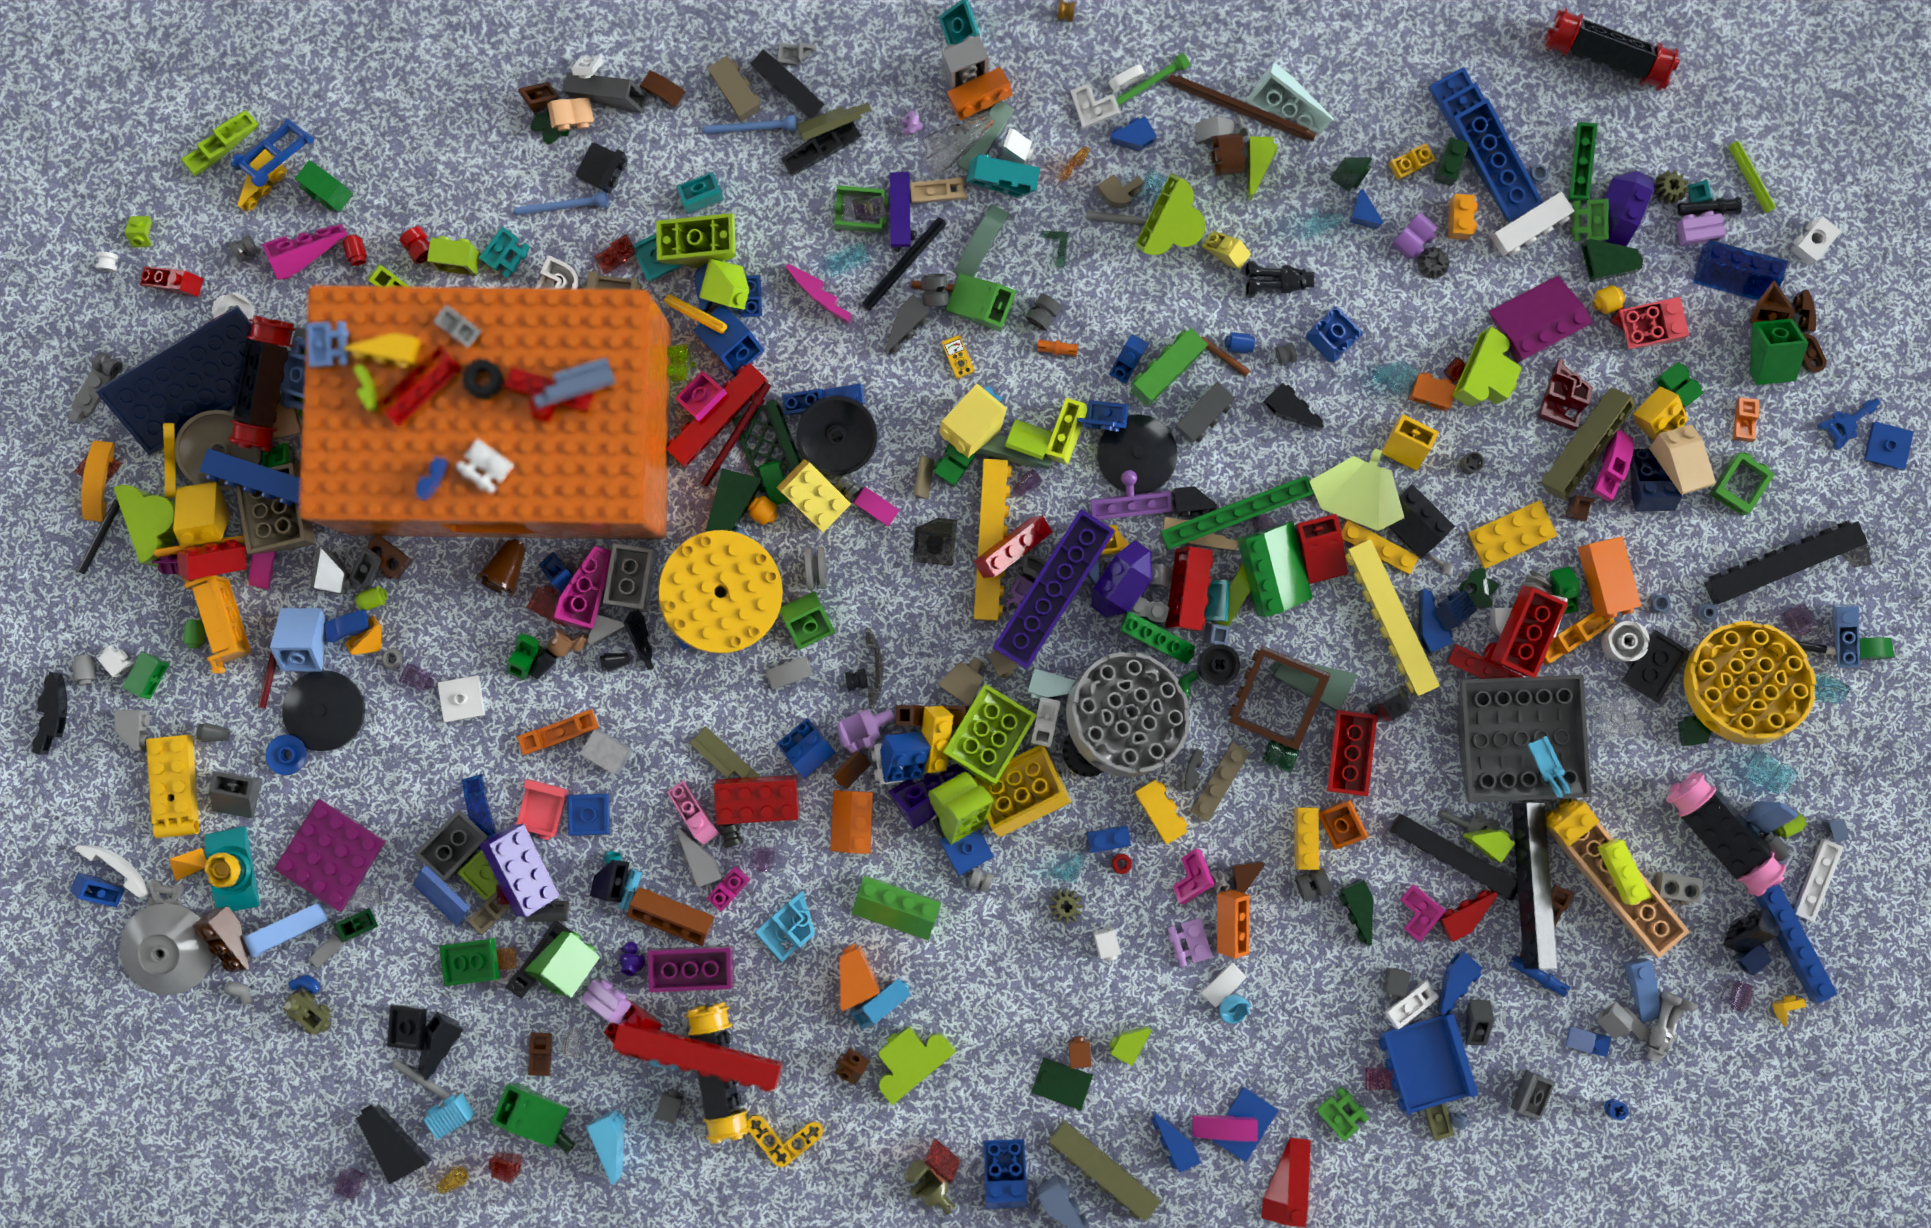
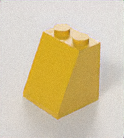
M218 482L177 488L173 531L180 547L221 541L231 515Z

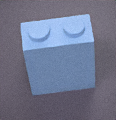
M280 608L270 649L281 671L322 672L325 643L324 623H326V619L321 608Z

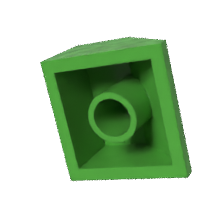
M815 591L780 608L784 623L799 650L836 633Z

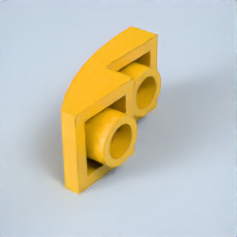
M1426 143L1410 150L1405 155L1391 160L1388 164L1396 179L1400 180L1430 165L1436 159Z

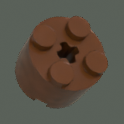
M1240 133L1211 136V145L1214 151H1210L1211 163H1215V177L1244 172L1245 155L1242 152V149H1244L1242 135Z

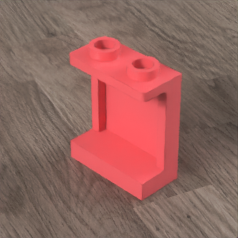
M530 779L525 780L523 788H526L517 823L514 824H524L529 835L530 832L538 834V838L550 840V837H556L569 789Z

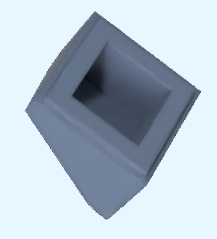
M1832 819L1822 822L1832 833L1834 842L1849 839L1844 819Z

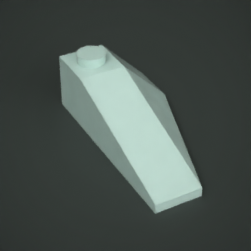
M1273 63L1264 73L1246 100L1250 105L1278 114L1284 119L1289 118L1297 121V124L1319 134L1333 120V117L1289 73L1276 63Z

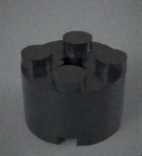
M1222 644L1212 645L1203 650L1198 657L1197 671L1200 677L1210 685L1219 686L1230 683L1239 673L1240 659L1236 651L1230 646ZM1215 661H1216V662H1218V661H1221V662H1222V664H1221V668H1222V669H1220V668L1216 669V668L1214 667V666L1216 665Z

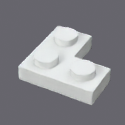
M1089 83L1071 90L1084 129L1121 114L1114 94L1096 101Z

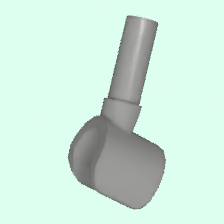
M1238 114L1236 116L1239 124L1237 133H1240L1242 137H1250L1249 129L1245 127L1241 114Z
M1430 554L1428 558L1442 566L1441 573L1451 576L1454 570L1453 564L1441 561Z

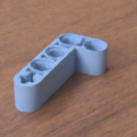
M320 902L249 934L243 939L251 957L254 958L275 946L328 922L329 919Z

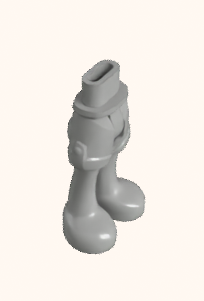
M1667 991L1663 992L1657 1023L1653 1024L1649 1035V1044L1647 1045L1649 1051L1646 1058L1660 1063L1663 1055L1667 1056L1665 1052L1670 1050L1677 1038L1676 1028L1681 1014L1684 1011H1695L1698 1007L1697 1004Z

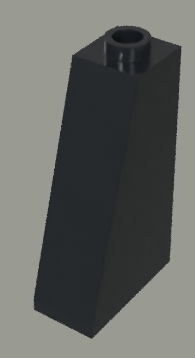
M1401 685L1367 704V707L1372 715H1378L1377 723L1389 722L1410 712L1412 702Z
M371 1104L360 1110L362 1114L356 1117V1120L389 1185L431 1161L430 1157L380 1105L373 1108Z

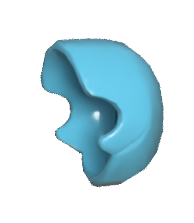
M1229 995L1220 1004V1017L1227 1023L1236 1024L1242 1021L1246 1015L1250 1014L1249 1007H1251V1004L1241 995Z

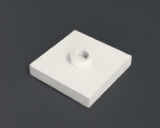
M478 675L438 682L444 722L485 715Z

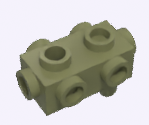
M308 991L293 992L287 998L283 1008L287 1012V1016L291 1020L298 1021L303 1025V1030L308 1034L325 1033L332 1025L330 1020L333 1016L329 1014L331 1010L324 1004L319 1006L314 1001L315 996ZM316 1015L322 1019L320 1022L316 1021Z

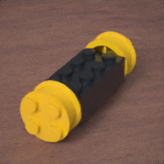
M718 1002L707 1008L705 1005H701L688 1010L687 1014L684 1015L685 1018H688L690 1031L687 1034L693 1035L691 1039L729 1048L731 1038L726 1028L733 1026L728 1020L727 1009L730 1008L729 1005H725V1002ZM697 1071L705 1115L703 1122H706L708 1130L706 1140H710V1144L722 1142L725 1138H730V1140L743 1138L742 1135L747 1134L751 1127L747 1126L745 1114L748 1112V1109L740 1108L741 1095L739 1092L737 1093L736 1088L738 1081L732 1079L730 1082L722 1081L719 1079V1076L712 1074L711 1076H703L698 1074L699 1071Z

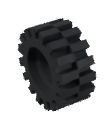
M479 358L476 362L474 360L470 361L471 365L467 364L465 366L467 370L462 372L464 378H461L467 392L481 400H485V398L492 399L493 395L497 396L498 390L502 391L503 387L501 385L504 384L502 379L504 375L500 371L501 369L488 359L482 360ZM482 371L488 372L491 376L490 383L485 387H479L475 382L477 374Z

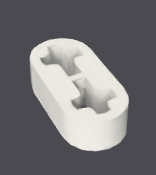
M1141 64L1113 77L1108 83L1112 91L1116 92L1143 78L1146 73Z

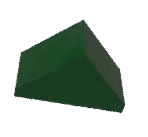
M370 908L334 923L333 926L341 943L378 927V924Z

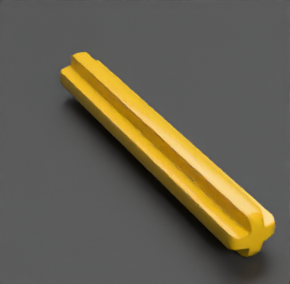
M671 294L666 295L664 303L720 334H723L727 329V325L719 319Z

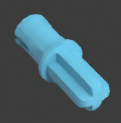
M630 869L624 886L622 900L618 904V907L621 909H629L643 872Z

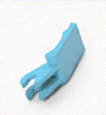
M1545 736L1540 740L1529 743L1528 747L1544 781L1549 782L1555 795L1560 798L1563 797L1561 789L1554 781L1555 778L1565 794H1570L1571 790L1561 776L1565 774V771L1560 765L1548 737Z

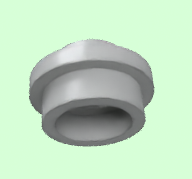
M388 649L382 656V662L385 667L396 669L402 664L403 656L396 649ZM392 655L396 657V661L394 663L390 662V657Z

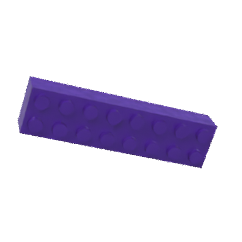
M1080 509L992 649L1027 671L1115 530Z

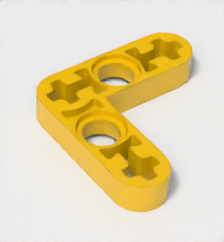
M163 423L165 498H176L174 423Z
M753 1115L747 1121V1126L751 1127L749 1133L778 1167L787 1166L819 1140L823 1134L822 1125L817 1121H811L783 1143L761 1115ZM752 1120H755L756 1122L760 1120L761 1124L759 1126L762 1129V1131L765 1128H767L768 1130L764 1132L760 1138L757 1136L758 1134H760L758 1128L753 1129L751 1127L753 1124ZM810 1126L813 1128L818 1127V1135L812 1134L808 1137V1140L811 1142L807 1143L806 1138L801 1133L804 1132L806 1136L810 1132ZM766 1135L774 1137L775 1143L772 1146L764 1144L763 1138ZM794 1139H801L804 1146L801 1149H795L792 1146ZM777 1144L781 1146L777 1149L780 1154H786L785 1162L777 1160L778 1154L776 1151L773 1154L770 1152L775 1149Z

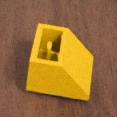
M1661 386L1633 413L1636 424L1653 441L1658 434L1681 428L1688 421L1679 395Z
M1402 414L1397 418L1382 449V455L1417 471L1430 452L1439 431Z

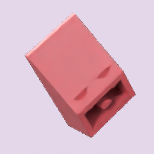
M1680 297L1619 310L1628 349L1684 340L1689 336Z

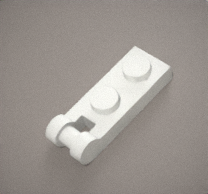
M581 55L572 67L573 75H579V78H590L598 68H602V56L592 58L588 57V55Z
M1428 979L1419 983L1417 987L1407 994V997L1401 998L1384 1012L1395 1029L1402 1028L1439 998L1436 991L1431 989ZM1422 992L1425 993V995H1426L1425 998L1422 996V994H1421Z

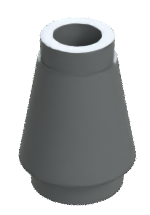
M205 722L198 725L197 740H202V742L228 741L230 729Z

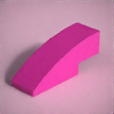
M1192 1115V1136L1217 1140L1257 1141V1119L1255 1117H1234L1233 1115Z

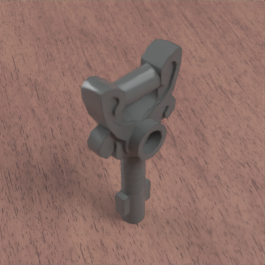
M1440 809L1437 813V816L1442 818L1441 821L1448 824L1451 822L1464 828V833L1480 831L1483 826H1485L1484 830H1495L1500 826V822L1485 819V816L1479 813L1475 815V818H1469L1468 821L1455 816L1454 812L1447 809L1445 811Z

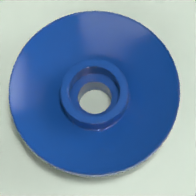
M281 735L274 738L266 749V762L270 769L279 775L295 774L306 762L307 752L303 742L292 735ZM288 751L292 754L290 759L286 758V752Z

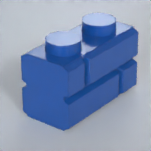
M1127 825L1086 832L1090 853L1131 846Z

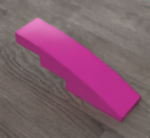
M787 263V272L814 302L833 316L849 324L852 319L851 313L836 306L838 303L837 297L822 290L824 287L822 280Z

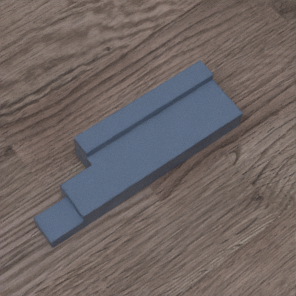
M605 357L554 373L556 385L545 388V393L534 396V401L537 408L615 384V378L607 358Z

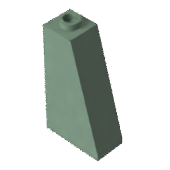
M1275 661L1271 668V671H1273L1272 677L1311 698L1318 678ZM1307 663L1330 673L1329 681L1319 703L1334 711L1339 710L1358 675Z

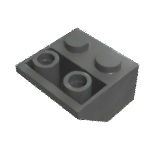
M213 771L209 789L212 811L254 818L262 778L225 771Z

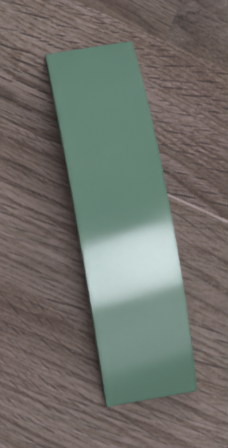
M993 204L991 205L967 245L954 273L971 277L976 275L984 257L1010 213Z

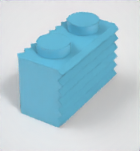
M462 1093L456 1097L452 1094L443 1101V1105L438 1107L436 1104L426 1111L427 1116L423 1121L436 1140L465 1124L475 1114L473 1107L470 1106Z

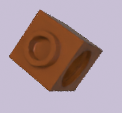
M1084 1036L1073 1037L1072 1041H1068L1070 1067H1091L1089 1039L1085 1040Z

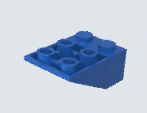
M1024 1139L983 1141L986 1209L1027 1208Z

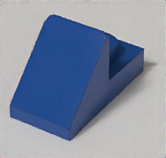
M1570 1026L1565 1046L1589 1054L1607 1057L1612 1037Z

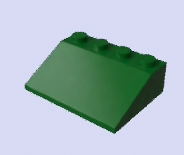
M1293 521L1237 538L1257 616L1269 617L1289 610L1313 598Z

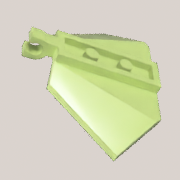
M1374 449L1369 463L1352 456L1309 481L1320 508L1332 514H1337L1341 518L1376 531H1380L1404 519L1392 470L1377 466L1383 454L1381 450Z

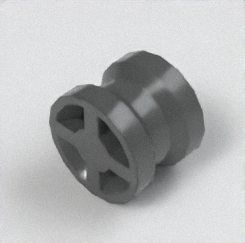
M1292 342L1287 343L1284 347H1275L1280 366L1285 365L1286 362L1293 363L1297 361L1296 350Z

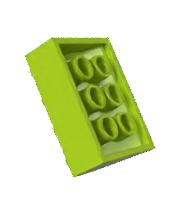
M984 684L943 753L976 778L994 787L1037 715L987 684Z

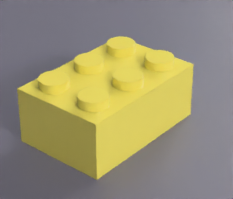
M805 459L776 487L823 533L851 505Z

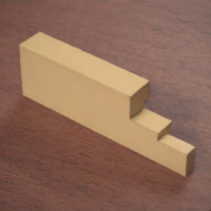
M1165 517L1163 530L1188 520ZM1214 532L1185 544L1237 551L1238 541L1226 539V536L1217 535Z

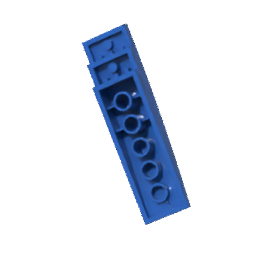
M1465 67L1428 86L1457 139L1469 143L1466 154L1508 223L1544 203L1490 100L1484 98L1477 83L1472 82Z

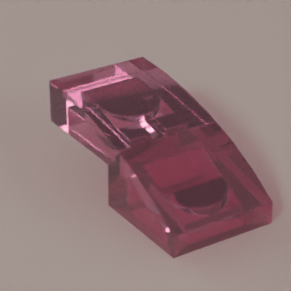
M1365 1068V1089H1388L1393 1091L1390 1082L1392 1079L1390 1071H1387L1386 1068Z

